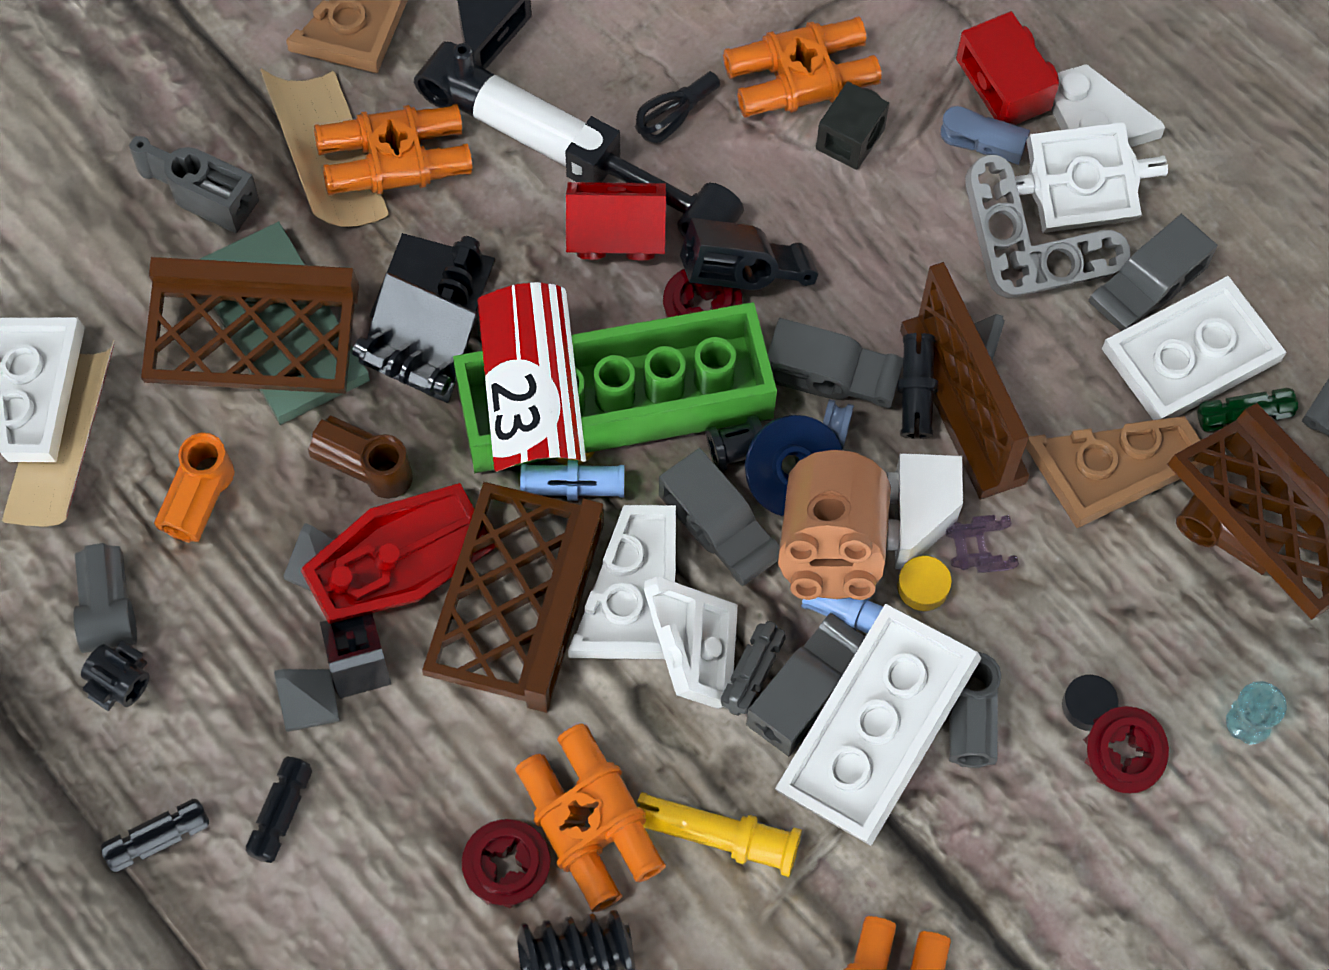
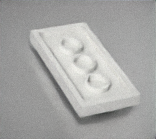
M885 604L775 789L783 796L871 846L976 669L981 656L977 651Z

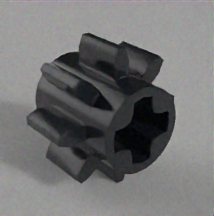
M123 640L115 650L105 644L97 647L89 655L81 670V677L87 681L83 687V691L89 694L87 698L107 711L113 707L116 701L124 707L134 704L145 691L150 679L149 673L143 670L147 665V661L142 658L143 653Z

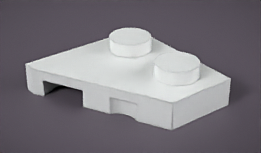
M1085 64L1057 72L1059 87L1052 106V113L1061 130L1125 122L1130 147L1162 138L1165 130L1163 123L1089 65Z

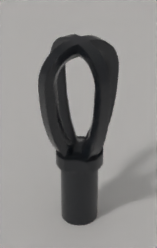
M709 71L687 87L684 86L678 91L660 94L645 102L639 108L636 115L635 128L646 141L652 143H659L667 139L680 127L689 111L694 109L699 101L720 87V80L717 75ZM667 102L666 104L660 106L659 108L655 109L654 111L646 115V113L649 110L653 109L661 103ZM677 105H680L672 113H670L668 116H666L658 123L653 124L651 126H646L647 123H649L659 115L663 114L664 112L668 111L669 109ZM667 126V127H666L664 130H662L659 134H657V135L651 134V133H653V132H655V131H658V130L662 129L663 127Z

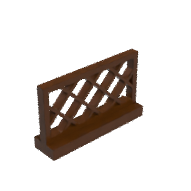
M151 257L149 277L152 281L141 374V379L144 383L346 394L354 306L358 303L359 283L353 268ZM164 297L186 298L195 310L174 327H171L162 316ZM195 299L207 300L200 305ZM223 300L236 301L245 313L222 330L208 312ZM246 302L257 303L250 308V306ZM273 303L286 304L295 316L273 333L258 315ZM296 304L307 306L300 310ZM322 306L342 307L340 323L326 335H323L308 319ZM203 317L218 335L194 353L180 335ZM253 320L268 338L245 356L230 338ZM303 323L318 341L298 358H295L281 340ZM162 325L167 330V332L160 337V330ZM339 337L337 351L331 343ZM173 340L189 355V358L175 370L156 369L158 353ZM223 343H226L240 361L225 373L211 372L202 360ZM273 346H276L291 363L276 376L262 375L253 363ZM326 348L337 360L335 379L313 378L303 366ZM197 365L203 372L190 370ZM246 368H248L252 372V374L240 373H242ZM297 371H299V373L303 376V377H290V376H292V375H293L295 372H297Z
M941 262L929 267L919 315L902 321L900 332L902 336L917 333V354L921 353L922 333L931 334L936 337V342L934 343L933 379L938 380V392L933 394V402L958 455L962 456L964 468L981 500L1027 484L1029 473L1021 458L1029 435L945 263Z
M1256 403L1245 409L1236 421L1175 454L1167 465L1306 615L1313 620L1329 609V478L1263 408ZM1225 447H1226L1235 457H1231V456L1226 455V453H1225ZM1196 461L1213 466L1214 478L1203 475L1191 462ZM1227 471L1245 476L1247 488L1228 483ZM1261 485L1269 492L1270 495L1261 493ZM1230 499L1248 504L1250 517L1239 514L1231 506ZM1263 509L1281 514L1283 527L1264 521ZM1297 523L1307 534L1297 531ZM1266 538L1285 543L1286 556L1275 553L1266 543ZM1299 547L1318 553L1319 565L1302 561L1300 559ZM1303 577L1320 581L1323 597L1318 599L1303 583Z
M483 482L424 662L423 676L525 701L527 708L548 713L603 530V503L583 499L582 504L578 505ZM491 500L512 504L520 517L495 530L486 515ZM525 508H529V509H533V510L527 513L526 510H525ZM549 514L569 518L565 532L547 542L543 540L533 523ZM484 526L488 534L480 537L482 527ZM527 527L538 547L512 559L501 539ZM494 543L505 564L479 576L471 563L473 555ZM560 547L557 559H555L551 551ZM544 556L553 570L551 578L530 589L519 568ZM469 573L473 581L464 585L467 574ZM512 573L523 594L497 607L486 586ZM479 590L491 611L464 624L456 611L458 601ZM545 594V598L541 607L537 601V598ZM530 603L538 617L536 627L515 637L503 616ZM453 620L458 628L449 632ZM497 620L508 642L482 655L470 634ZM461 638L465 639L476 658L459 668L438 664L443 648ZM531 642L526 655L521 646ZM515 651L523 664L518 684L497 679L488 664ZM481 668L485 675L473 672Z

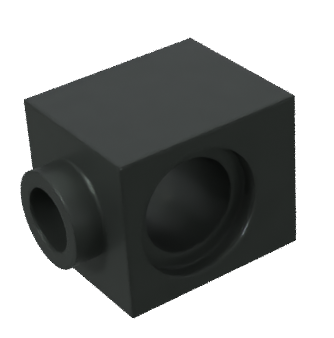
M847 81L819 122L816 150L858 170L885 130L890 102L882 99L873 90L860 88Z

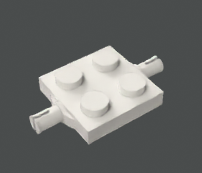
M1125 122L1030 134L1026 139L1030 159L1029 174L1015 176L1019 195L1032 194L1033 199L1038 205L1042 233L1138 220L1142 216L1138 196L1140 179L1167 176L1168 165H1164L1167 162L1164 155L1137 160L1136 155L1129 146Z

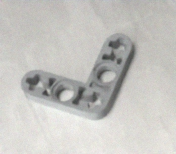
M986 155L979 158L968 169L965 176V185L988 282L998 295L1012 298L1108 277L1120 271L1130 258V246L1127 239L1121 233L1114 230H1102L1031 246L1014 171L1010 163L998 155ZM985 167H988L991 174L999 173L1001 181L995 184L993 189L995 198L998 200L1005 196L1007 203H997L988 209L984 208L983 202H988L993 198L989 184H980L978 177L985 172ZM1002 213L1011 219L1013 232L1009 239L1000 240L990 233L988 222L993 214ZM1102 241L1106 248H1114L1116 256L1109 260V266H1107L1105 259L1092 260L1084 264L1083 255L1101 248ZM1017 244L1019 251L1009 254L1013 269L1021 268L1023 272V277L1016 281V287L1013 286L1011 280H1003L1001 272L1008 268L1006 253L996 257L994 250H1004ZM1052 251L1064 252L1069 257L1071 269L1066 277L1054 276L1049 271L1047 258ZM1083 268H1085L1088 273H1084Z

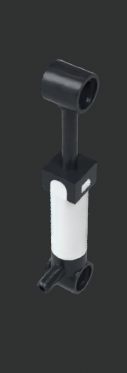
M444 41L414 77L413 82L418 92L433 105L442 108L457 104L461 111L566 167V177L575 182L602 183L609 173L626 183H666V205L683 213L677 225L684 238L691 218L737 223L744 212L740 199L722 185L706 183L698 193L691 196L620 158L619 130L593 116L585 123L480 67L474 59L472 49L468 44H455Z

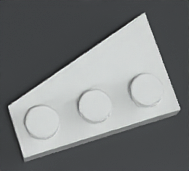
M676 505L623 506L604 555L599 576L585 605V612L570 644L568 650L569 658L665 659L644 592V582L656 576L675 582Z

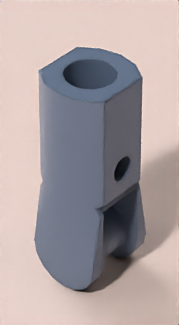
M954 106L947 109L943 115L940 135L943 141L949 145L976 150L986 155H998L1008 162L1019 165L1030 130L985 117L964 107Z

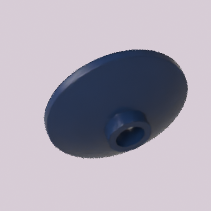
M804 415L783 416L765 425L752 440L745 460L746 481L757 502L768 511L784 517L790 473H785L782 469L784 458L788 455H793L796 465L798 461L816 452L842 450L841 444L833 431L821 421Z

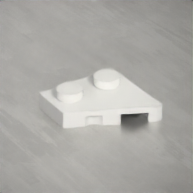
M659 576L645 581L644 592L676 695L717 709L722 708L721 696L728 683L733 685L730 679L734 672L738 604Z

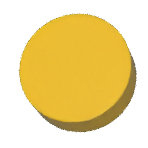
M918 556L912 558L905 563L900 571L897 583L898 593L903 602L915 610H934L940 607L948 597L951 588L950 572L940 560L934 557Z

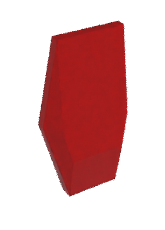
M461 483L370 508L301 568V573L329 624L419 602L452 579L474 512V507ZM484 526L482 527L480 537L488 534ZM494 543L474 553L471 563L474 564L495 549Z

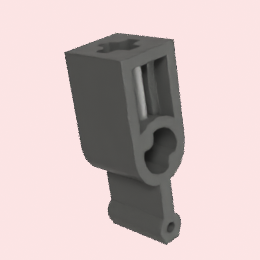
M135 136L129 144L137 171L143 178H155L168 184L176 204L181 208L236 234L259 202L252 174L201 150L186 147L177 149L170 154L151 145L149 140L143 136Z
M1181 213L1137 250L1124 264L1120 272L1103 286L1097 288L1090 296L1088 302L1120 331H1123L1138 323L1153 309H1160L1206 270L1218 245Z
M783 318L778 319L768 351V358L776 385L829 399H843L852 396L873 402L877 406L891 408L903 366V358L898 355L882 354L863 349L856 340L849 336Z
M698 448L659 476V497L666 505H676L677 518L708 552L715 553L740 585H746L778 561L780 545L755 520L749 504L701 448Z
M830 613L807 643L790 657L748 709L746 726L789 757L810 731L865 637Z

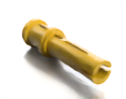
M645 792L640 793L637 802L640 804L638 808H643L646 812L644 828L731 852V858L735 859L736 863L744 865L748 860L780 869L782 876L790 877L796 860L802 829L794 827L790 832L760 824L757 817L748 815V817L742 816L739 821L650 796Z

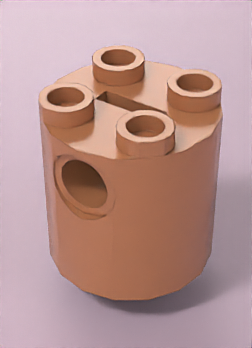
M842 450L822 451L813 453L798 461L789 473L778 565L784 578L791 583L790 590L796 597L804 600H812L817 597L829 599L850 597L856 600H864L875 593L876 584L883 576L891 485L886 472L873 460L856 452Z

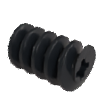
M616 910L609 912L606 928L601 927L594 913L588 914L584 931L581 932L572 917H565L560 935H557L549 920H543L539 938H534L527 923L520 924L517 936L520 970H618L620 966H623L625 970H636L629 923L624 925Z

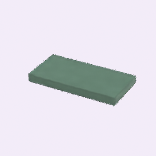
M279 221L199 259L305 265ZM223 300L214 307L224 328L228 327L245 313L236 301ZM246 302V303H247V304L250 306V308H251V307H252L253 305H255L257 302ZM273 303L258 316L274 333L294 317L295 314L286 304ZM296 304L300 310L307 306ZM322 306L308 318L323 335H326L339 324L329 306ZM252 320L234 334L231 340L246 356L268 337ZM303 323L281 340L295 358H298L318 341ZM339 337L331 343L337 351ZM352 344L346 392L370 381L367 369L359 364V358L352 354ZM273 346L257 359L253 365L262 375L276 376L291 362L276 346ZM324 348L303 367L313 378L335 379L337 360ZM297 371V372H295V373H294L292 376H290V377H303V376L299 373V371ZM259 389L279 425L342 395L340 393Z

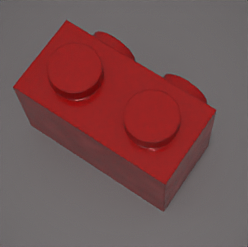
M1012 11L962 31L956 60L994 119L1016 125L1052 110L1059 87L1057 71L1052 63L1045 62L1035 46V40L1028 27L1021 26Z
M568 182L566 191V253H577V257L588 260L605 258L606 253H626V257L632 260H650L655 258V254H665L666 183Z

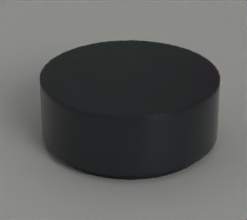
M1090 674L1082 675L1074 679L1067 687L1062 699L1063 713L1073 726L1084 731H1091L1094 719L1109 711L1110 708L1118 707V695L1113 685L1103 677Z

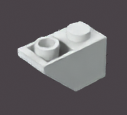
M900 454L896 471L887 472L891 485L890 503H895V519H888L886 550L895 551V569H902L910 559L921 556L957 524L963 505L962 456Z

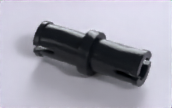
M911 333L903 336V378L898 380V392L902 393V429L900 430V436L914 439L915 419L919 418V439L932 438L934 433L932 430L933 394L938 392V380L933 379L934 343L936 342V337L931 334L922 333L921 353L917 354V333Z

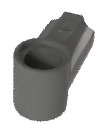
M105 543L85 546L82 551L75 553L79 606L74 607L73 616L76 639L81 653L93 652L103 644L113 649L122 640L129 645H136V619L129 597L127 598L124 556L120 546H110Z
M978 652L981 660L971 676L982 680L986 689L976 692L964 687L950 711L949 762L956 763L961 767L981 768L987 765H995L998 760V688L1002 675L995 659L981 652Z

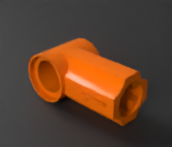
M203 432L191 435L180 446L178 454L180 466L154 522L157 529L175 539L188 543L191 541L199 542L220 492L229 487L235 473L233 463L220 439L211 433ZM210 457L217 458L216 463L209 469L196 470V467L202 460Z

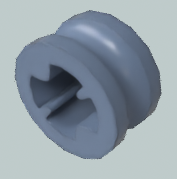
M829 399L823 423L833 431L842 449H844L854 405L847 404L846 407L840 408L836 405L835 400Z

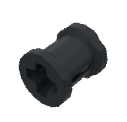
M757 415L747 417L746 423L718 430L716 427L706 428L709 452L713 463L720 471L727 470V465L746 459L752 440L763 428Z

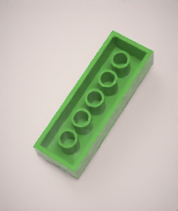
M754 302L571 335L585 453L706 431V428L710 427L720 429L746 423L747 417L757 415L760 421L774 419L777 389ZM483 351L453 356L474 474L494 470ZM555 457V458L535 459V460L527 461V462H524V463L516 464V465H514V466H519V465H521V464L535 463V462H540V461H546V460H551V459H557V457Z

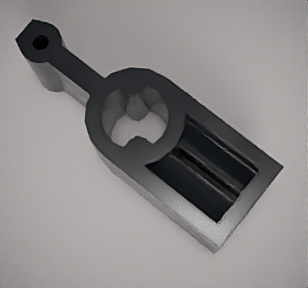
M691 218L680 252V258L689 283L759 290L767 287L775 278L799 281L803 286H810L816 283L819 274L807 246L802 243H793L790 246L769 243L765 233L760 228L751 225Z

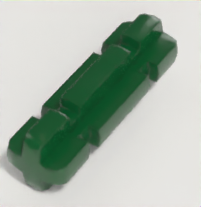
M1282 388L1272 390V395L1269 396L1267 392H1259L1226 398V403L1223 404L1221 400L1207 401L1199 405L1197 418L1203 431L1220 430L1223 428V424L1229 425L1236 421L1245 409L1256 403L1276 420L1290 418L1298 410V400L1293 389Z

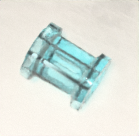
M1259 681L1246 685L1226 715V725L1229 732L1234 738L1240 739L1246 744H1259L1269 737L1271 729L1277 726L1284 718L1287 709L1286 699L1282 692L1273 684Z

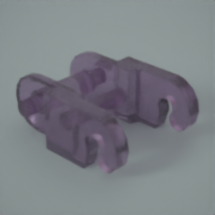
M995 515L976 516L972 518L971 524L956 522L953 524L954 526L946 529V536L954 538L957 556L950 560L951 566L954 568L968 570L969 567H976L977 573L1011 570L1019 565L1016 555L1009 556L1007 561H1003L1002 555L992 556L991 552L986 551L983 533L999 531L1010 527L1012 523L1009 515L1002 516L1000 521H996ZM965 538H977L979 553L968 554Z

